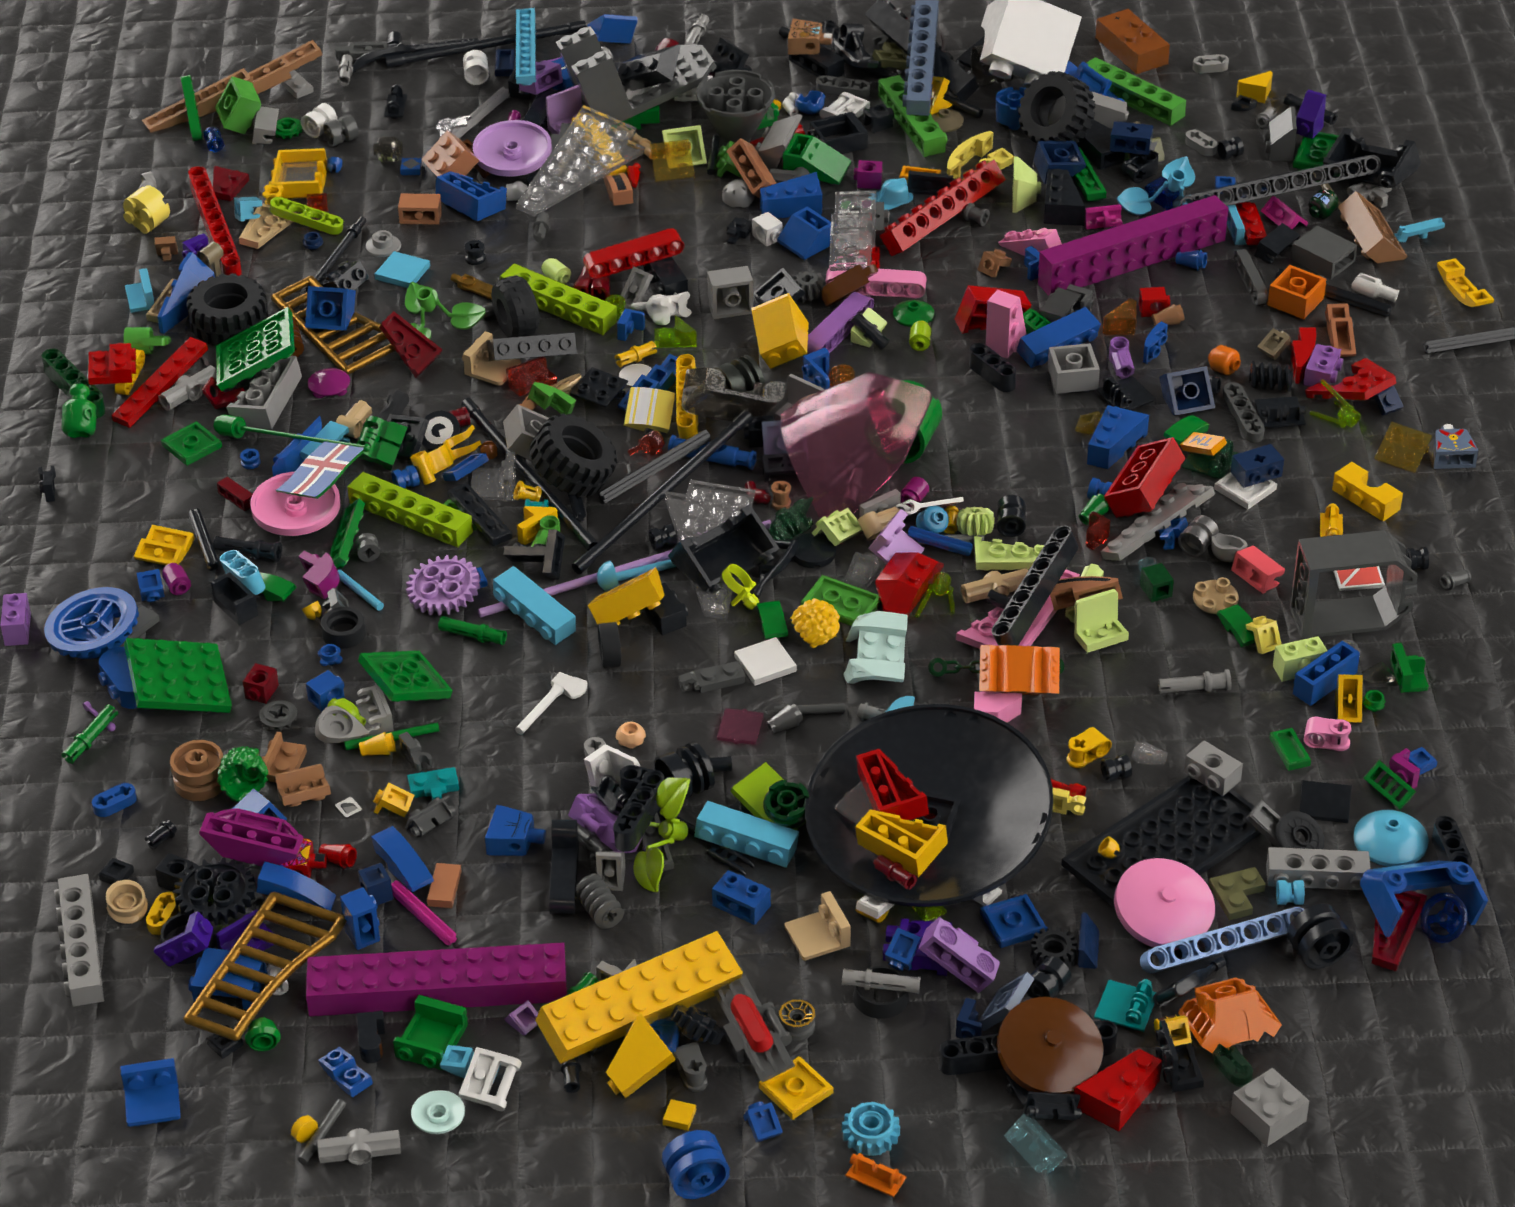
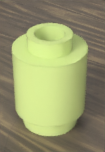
M548 258L542 264L541 270L544 276L563 284L569 281L571 270L557 259Z

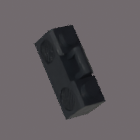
M825 45L820 47L818 54L789 55V61L816 77L824 75L840 77L844 74V58Z

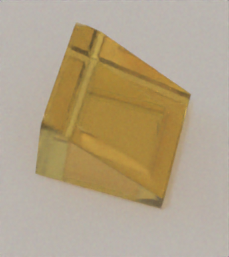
M1096 411L1081 415L1075 428L1076 432L1093 435L1102 417L1100 412Z

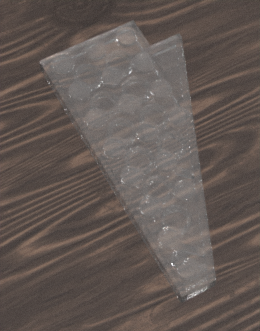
M696 480L689 481L687 494L665 492V502L679 542L687 537L692 538L694 536L696 538L721 525L729 517L739 515L741 513L740 510L749 504L753 507L755 490ZM693 582L704 616L727 620L733 591L724 583L722 584L723 587L716 593L711 594L710 591L705 593Z

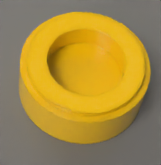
M309 1115L302 1116L293 1124L291 1135L299 1143H304L311 1139L316 1132L318 1123Z

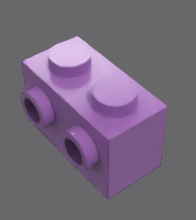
M1316 344L1305 370L1304 385L1311 387L1319 382L1328 385L1336 383L1338 371H1341L1343 365V358H1340L1341 349Z

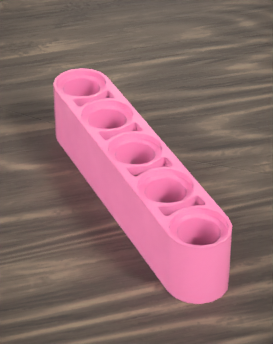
M830 267L826 273V284L833 281L834 277L853 267ZM878 269V273L868 278L870 282L863 289L857 291V293L870 296L920 298L925 294L927 278L920 271Z

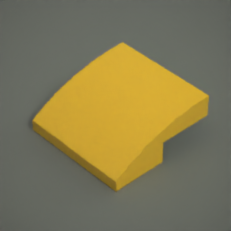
M152 525L146 539L141 538L133 557L137 560L161 565L177 563L179 565L189 551L195 536L191 532Z

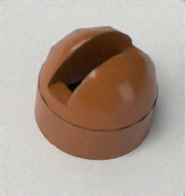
M487 440L481 444L480 453L486 454L489 460L494 459L498 455L497 446L493 441Z

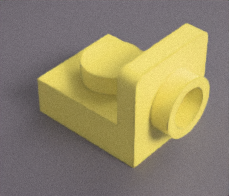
M1259 616L1254 618L1253 622L1246 624V629L1253 631L1258 653L1265 654L1275 650V646L1282 644L1276 620L1268 619L1266 616Z

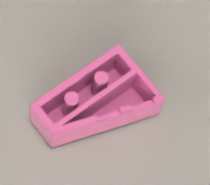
M997 290L987 301L986 345L1001 357L1008 359L1013 352H1016L1020 337L1027 335L1020 297Z

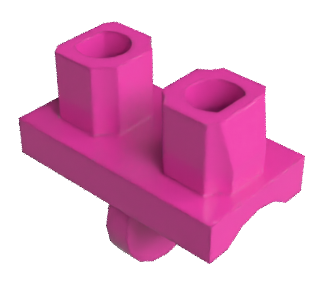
M1118 204L1085 208V228H1109L1122 225V206Z

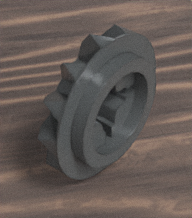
M283 700L266 704L259 713L263 726L270 727L271 731L275 728L282 730L284 726L291 727V723L297 721L298 715L295 705Z

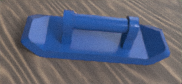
M1068 61L1065 73L1081 80L1089 87L1090 91L1124 101L1108 90L1111 87L1112 81L1090 68L1086 62L1083 61L1076 67L1072 62Z
M319 416L302 434L297 433V435L315 437L322 430L321 417ZM293 438L273 458V477L282 473L296 471L305 460L301 458L300 451L310 441Z

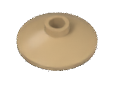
M580 373L574 374L551 386L570 395L571 388L579 382L582 376Z

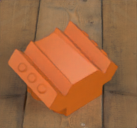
M980 645L979 691L1022 693V695L1059 694L1060 648Z
M1238 978L1195 988L1196 998L1186 1000L1178 1012L1180 1016L1185 1015L1188 1017L1190 1031L1199 1044L1210 1053L1214 1052L1218 1044L1229 1050L1231 1045L1244 1041L1255 1040L1258 1042L1264 1032L1275 1037L1282 1026L1255 986L1247 985L1245 980Z

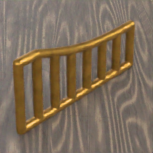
M308 276L271 296V300L281 310L289 307L292 315L297 320L299 329L340 370L345 371L348 375L395 351L390 343L348 366L346 365L345 360L387 339L379 328L380 323L354 311L348 327L357 322L364 326L329 344H326L323 340L342 330L325 329L316 334L312 328H305V322L302 319L306 318V308L297 313L292 309L307 302L308 292L287 303L283 298L308 285L323 287L313 276ZM372 330L380 332L338 355L333 351Z
M271 892L184 1016V1022L233 1041L239 1040L251 1021L279 986L306 963L308 957H313L337 938L347 923L345 916L277 892ZM275 903L325 919L334 924L327 931L272 912L271 909ZM266 920L316 937L319 940L309 946L262 930L259 926ZM254 937L300 953V955L290 961L247 946V944ZM241 954L276 966L282 970L273 977L234 962ZM227 972L267 986L259 994L222 980ZM215 990H219L253 1003L247 1011L210 999ZM204 1007L238 1019L239 1022L234 1029L198 1017V1014Z

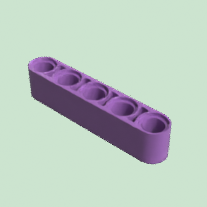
M857 292L851 293L808 335L807 354L822 348H826L829 352L833 351L851 333V329L854 326L851 320L859 312L863 314L867 308L873 310L874 299Z

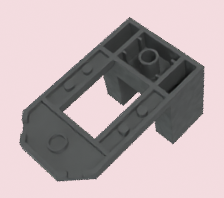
M591 26L583 27L578 32L563 36L560 40L556 41L573 87L576 85L580 87L583 107L603 130L698 87L705 78L708 79V73L713 72L716 68L714 60L703 45H679L680 51L674 72L678 78H673L670 82L653 87L649 91L641 95H635L632 99L628 100L624 90L626 87L622 85L613 59L607 50L602 51L596 33Z

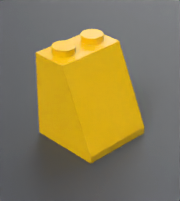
M789 293L752 308L759 352L770 369L807 354L809 322Z

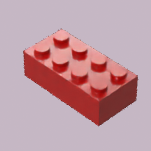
M1174 437L1136 447L1104 495L1116 518L1122 516L1129 517L1139 512L1147 513L1155 508L1157 501L1164 494L1165 489L1172 482V478L1185 460V456Z

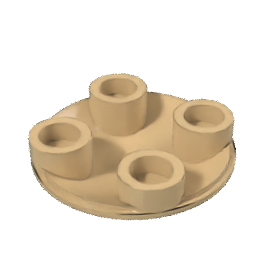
M1221 577L1217 580L1197 582L1193 591V600L1201 610L1217 614L1220 610L1238 604L1239 595L1237 590L1230 585V580Z

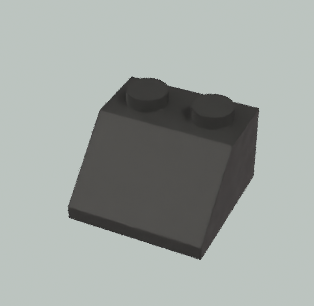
M1293 106L1270 121L1268 130H1265V153H1269V161L1293 162L1297 131L1295 107Z

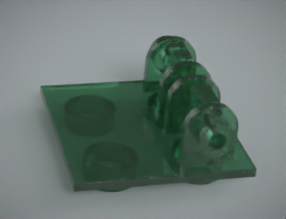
M1227 439V444L1214 456L1190 452L1182 468L1221 479L1226 476L1231 468L1232 455L1238 454V452L1233 451V442Z
M812 496L806 500L802 498L795 502L792 507H783L775 513V518L770 524L768 531L774 540H789L795 537V535L811 529L814 523L810 517L807 518L806 513L814 497Z

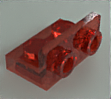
M539 357L506 369L509 388L518 396L530 393L535 382L549 386L557 384L556 375L548 370L546 358Z

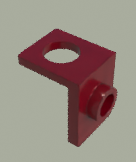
M210 377L202 388V392L215 409L226 407L231 402L235 403L238 400L237 396L239 393L245 391L241 387L225 393L221 392L213 377ZM210 386H213L216 390L215 397L210 393Z

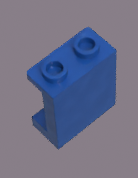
M207 948L204 950L202 957L197 959L196 973L190 977L188 985L194 1002L230 950ZM240 954L234 962L267 974L266 963ZM227 972L222 980L256 993H260L263 985ZM215 990L212 994L216 996L239 998L219 990ZM242 999L243 1009H248L253 1002Z

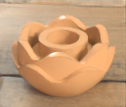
M626 722L616 732V739H618L619 744L630 749L643 744L644 738H646L644 728L636 722Z

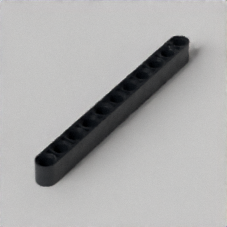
M1375 155L1360 156L1179 196L1174 200L1173 208L1182 206L1184 200L1189 204L1201 200L1203 196L1207 198L1216 195L1220 199L1221 192L1225 196L1223 203L1226 206L1372 174L1380 169L1381 162ZM1367 160L1370 161V168H1369V169H1368L1367 166H1366ZM1349 164L1352 165V172H1351V173H1350L1349 170H1348ZM1331 168H1333L1334 170L1333 177L1330 175ZM1313 172L1316 174L1315 181L1312 180ZM1294 176L1298 179L1297 185L1293 182ZM1276 180L1280 183L1278 189L1275 187ZM1258 184H1260V186H1261V192H1260V193L1257 192V185H1258ZM1239 188H1241L1243 191V195L1241 198L1238 195Z

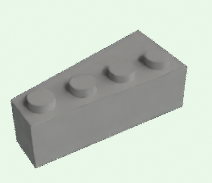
M296 356L281 359L275 362L272 367L263 369L261 371L262 375L250 382L251 387L246 392L241 391L237 396L238 400L235 403L231 402L227 406L228 414L244 418L247 427L272 429L302 377Z

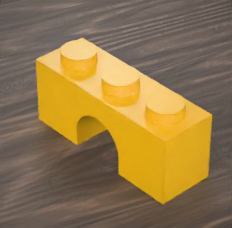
M1350 462L1335 472L1332 490L1384 522L1401 510L1403 493L1388 483H1384L1379 487L1367 486L1369 472L1354 462Z

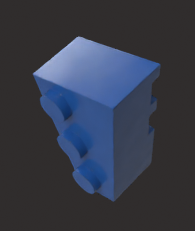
M452 171L436 177L435 194H441V202L475 221H480L506 209L507 188L501 186L500 189L490 187L489 182L484 181L483 184L473 182L472 177Z
M1107 405L1088 444L1087 464L1109 469L1124 456V452L1129 447L1133 448L1136 445L1137 440L1148 435L1149 415Z

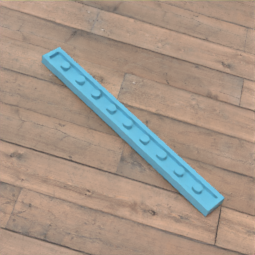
M535 8L516 10V83L526 86L536 82Z

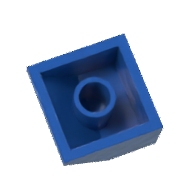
M308 286L305 328L346 331L355 310L356 290Z

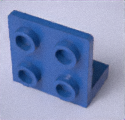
M174 1058L120 1066L125 1091L128 1127L181 1118L178 1077Z

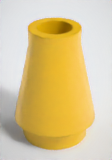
M383 732L364 742H359L362 756L391 755V752L396 751L392 733L386 734V732Z

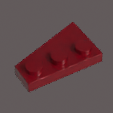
M394 311L380 324L379 328L415 378L443 350Z

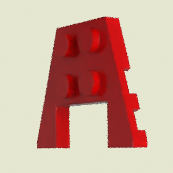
M1363 358L1351 365L1352 373L1356 375L1345 377L1342 380L1343 382L1335 386L1319 382L1305 389L1306 398H1314V395L1317 394L1322 395L1323 399H1330L1336 395H1341V399L1367 400L1397 384L1396 377L1371 360Z

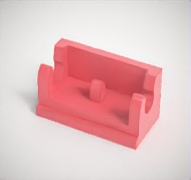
M1253 545L1236 552L1231 571L1264 594L1280 584L1274 579L1282 576L1285 568Z

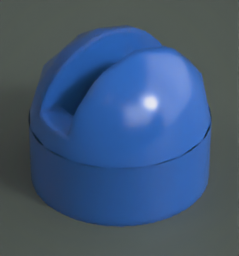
M338 157L327 158V169L331 173L332 170L338 173L342 168L343 160Z

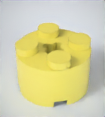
M147 185L139 188L124 200L123 208L125 213L123 217L127 223H132L142 233L147 234L169 217L170 208L168 203L164 204L162 193L156 188Z

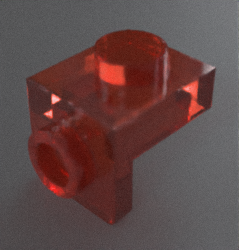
M1094 511L1089 516V529H1087L1086 547L1091 550L1103 544L1109 537L1110 520Z

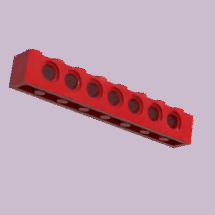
M995 159L989 162L983 160L976 164L975 170L972 168L962 174L964 178L961 179L959 177L950 182L951 187L948 188L946 186L937 191L938 196H930L924 200L925 204L923 206L919 204L912 208L910 215L906 213L899 217L897 224L893 222L886 226V231L879 236L891 257L905 251L964 210L969 203H974L1004 182L1006 179Z

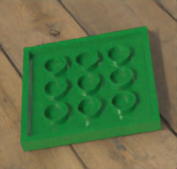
M289 307L216 345L217 386L221 392L235 387L238 382L245 378H252L258 371L272 367L275 362L287 359L295 352L293 315Z
M141 638L125 639L124 647L137 708L230 713L232 704L217 644Z

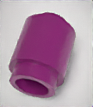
M912 477L900 492L901 504L907 500H914L920 503L929 492V485L926 480L920 477Z
M170 563L163 568L162 578L172 594L182 595L190 589L191 581L181 565Z

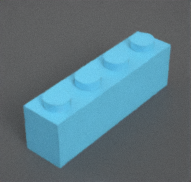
M512 566L493 579L494 597L499 602L507 605L512 613L518 614L524 619L528 626L540 632L544 639L557 645L576 631V616L516 567Z
M707 801L697 817L694 837L787 867L797 849L799 831Z

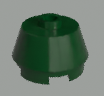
M787 780L774 783L769 787V791L763 801L765 814L778 825L791 829L799 827L806 820L805 800L806 797L809 798L806 787L800 782L796 784L787 782Z

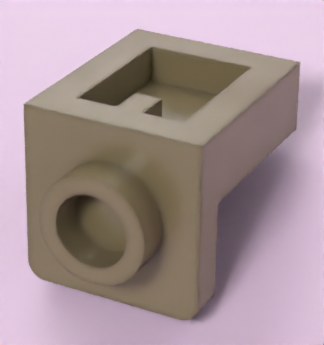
M1273 328L1257 346L1258 350L1276 360L1285 348L1288 350L1292 349L1291 337L1286 332H1279Z

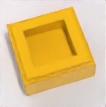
M671 1099L663 1117V1125L689 1131L696 1113V1105Z

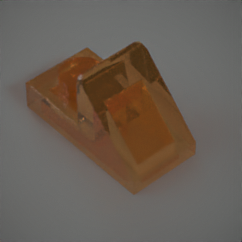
M1129 298L1104 316L1103 334H1135L1137 301Z

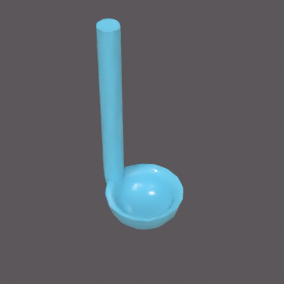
M669 559L616 573L613 563L609 560L600 566L597 573V582L607 592L619 586L618 581L637 577L655 567L658 571H662L676 566Z

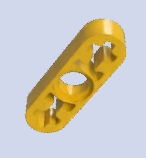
M136 349V374H132V383H115L116 394L129 395L144 366V350Z

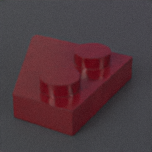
M215 166L213 171V190L216 198L231 202L249 181V174Z

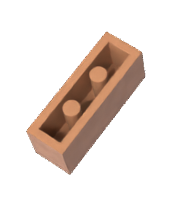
M740 138L727 150L728 155L753 195L760 198V188L777 184L754 145Z

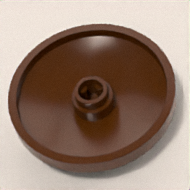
M1037 997L1018 1004L1006 1015L998 1033L997 1050L1003 1068L1018 1085L1030 1092L1074 1094L1077 1085L1097 1074L1102 1062L1103 1042L1093 1020L1078 1006L1059 998Z

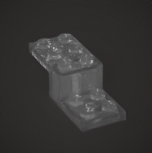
M876 191L836 192L835 214H831L830 271H847L858 264L864 269L871 265L872 247H875ZM853 208L861 209L859 213L850 212ZM848 248L856 249L852 254L845 252Z

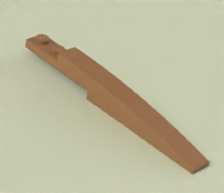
M312 40L249 73L243 68L196 92L195 98L199 117L216 112L215 107L231 76L252 82L257 94L290 79V71L298 69L300 66L322 56L321 49ZM185 98L143 119L142 122L150 133L188 122Z

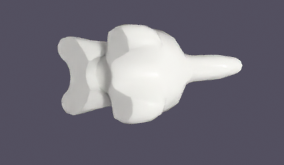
M687 291L680 294L675 292L674 295L669 296L656 294L651 296L648 302H637L630 305L631 308L636 310H647L650 318L657 325H667L670 323V316L688 317L692 313L686 307L687 300L690 298V293Z

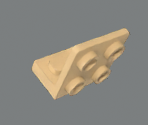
M831 891L821 894V905L818 906L819 912L785 922V929L804 961L850 947L851 926Z

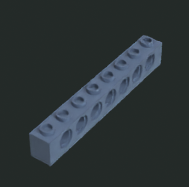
M916 0L915 5L911 7V16L914 17L910 18V29L913 30H909V42L912 43H908V54L910 56H907L906 67H909V69L905 70V80H908V82H904V93H907V95H903V107H906V115H930L939 0Z

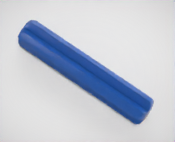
M910 526L908 530V536L915 541L966 556H970L973 549V544L914 526Z

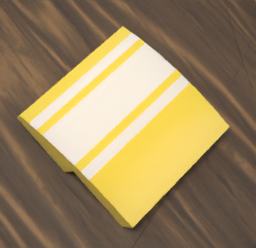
M631 387L624 426L640 431L650 428L667 433L670 429L675 393L655 388Z

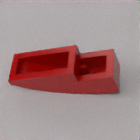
M1299 327L1298 340H1293L1291 362L1292 369L1294 368L1295 383H1300L1305 377V370L1316 344V327Z

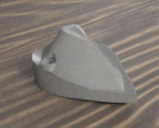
M338 706L326 707L318 716L315 724L316 737L325 743H341L370 735L369 731L353 715Z

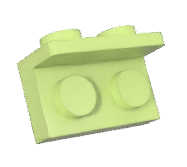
M846 508L841 512L836 510L828 518L824 516L815 524L817 527L812 534L816 536L824 532L828 540L834 546H837L859 534L862 528L857 518Z

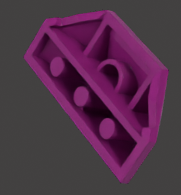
M239 808L222 810L217 813H206L199 834L222 857L258 866H263L264 861L281 865L296 859L304 839L284 819Z

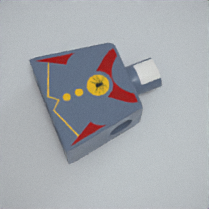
M1445 424L1441 429L1436 430L1433 444L1434 469L1476 467L1478 448L1466 429H1454L1453 425Z

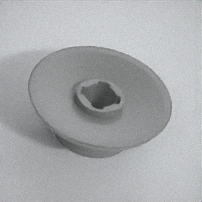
M385 230L375 232L365 245L367 253L376 257L390 256L393 251L398 252L401 248L399 239Z

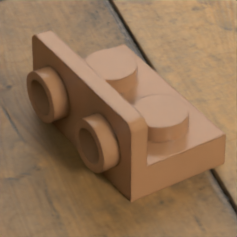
M276 732L273 740L269 741L266 755L262 757L268 769V775L266 776L268 782L276 783V774L299 769L307 753L306 745L283 742L282 732Z

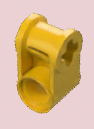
M1090 727L1069 740L1068 747L1070 753L1067 755L1066 761L1073 768H1083L1094 760L1104 757L1110 751L1112 742L1095 727Z

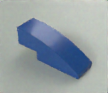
M393 826L371 836L375 852L387 862L388 870L409 890L414 892L434 882L432 875L421 858Z
M264 861L258 876L257 893L269 895L271 892H277L330 911L332 910L336 895L329 889L301 873Z

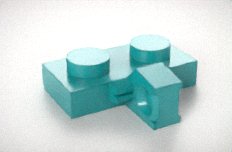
M455 767L407 775L410 793L414 795V798L431 796L432 800L438 797L442 799V794L459 791Z

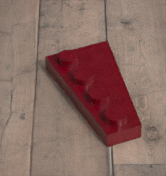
M1414 891L1394 894L1403 913L1390 937H1385L1375 917L1372 964L1397 971L1427 901V895Z

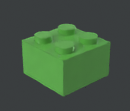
M231 76L215 108L225 129L245 134L247 129L251 127L256 112L261 108V101L252 82Z

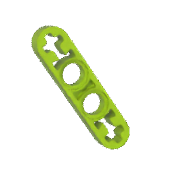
M275 197L270 201V212L275 216L332 235H338L343 231L344 222L339 216L282 197Z

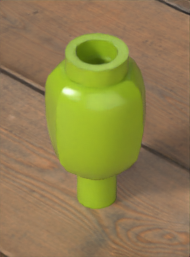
M333 698L329 701L327 707L338 706L348 711L363 726L366 724V719L360 716L358 708L349 700Z

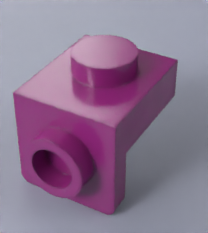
M1405 748L1400 753H1395L1391 757L1389 765L1395 774L1414 789L1418 785L1420 769L1409 762L1410 750Z

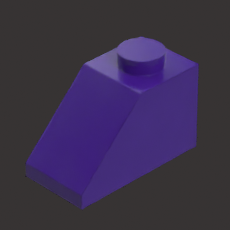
M1307 90L1296 117V134L1313 139L1322 130L1326 94Z

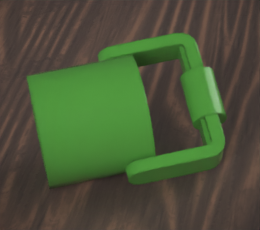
M126 327L124 330V343H131V348L144 350L145 354H152L154 346H165L171 343L170 336H154L152 327Z

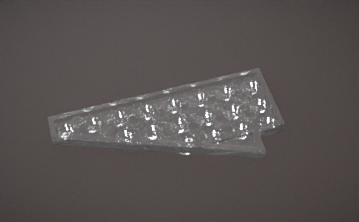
M583 105L517 202L516 209L536 216L643 155L645 147L631 141L636 133V127Z

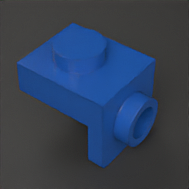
M159 569L136 573L142 601L154 602L161 597H165Z

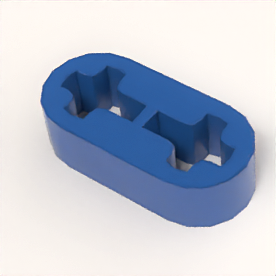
M122 783L96 795L92 799L94 814L98 817H107L133 805L137 800L135 787L129 783Z

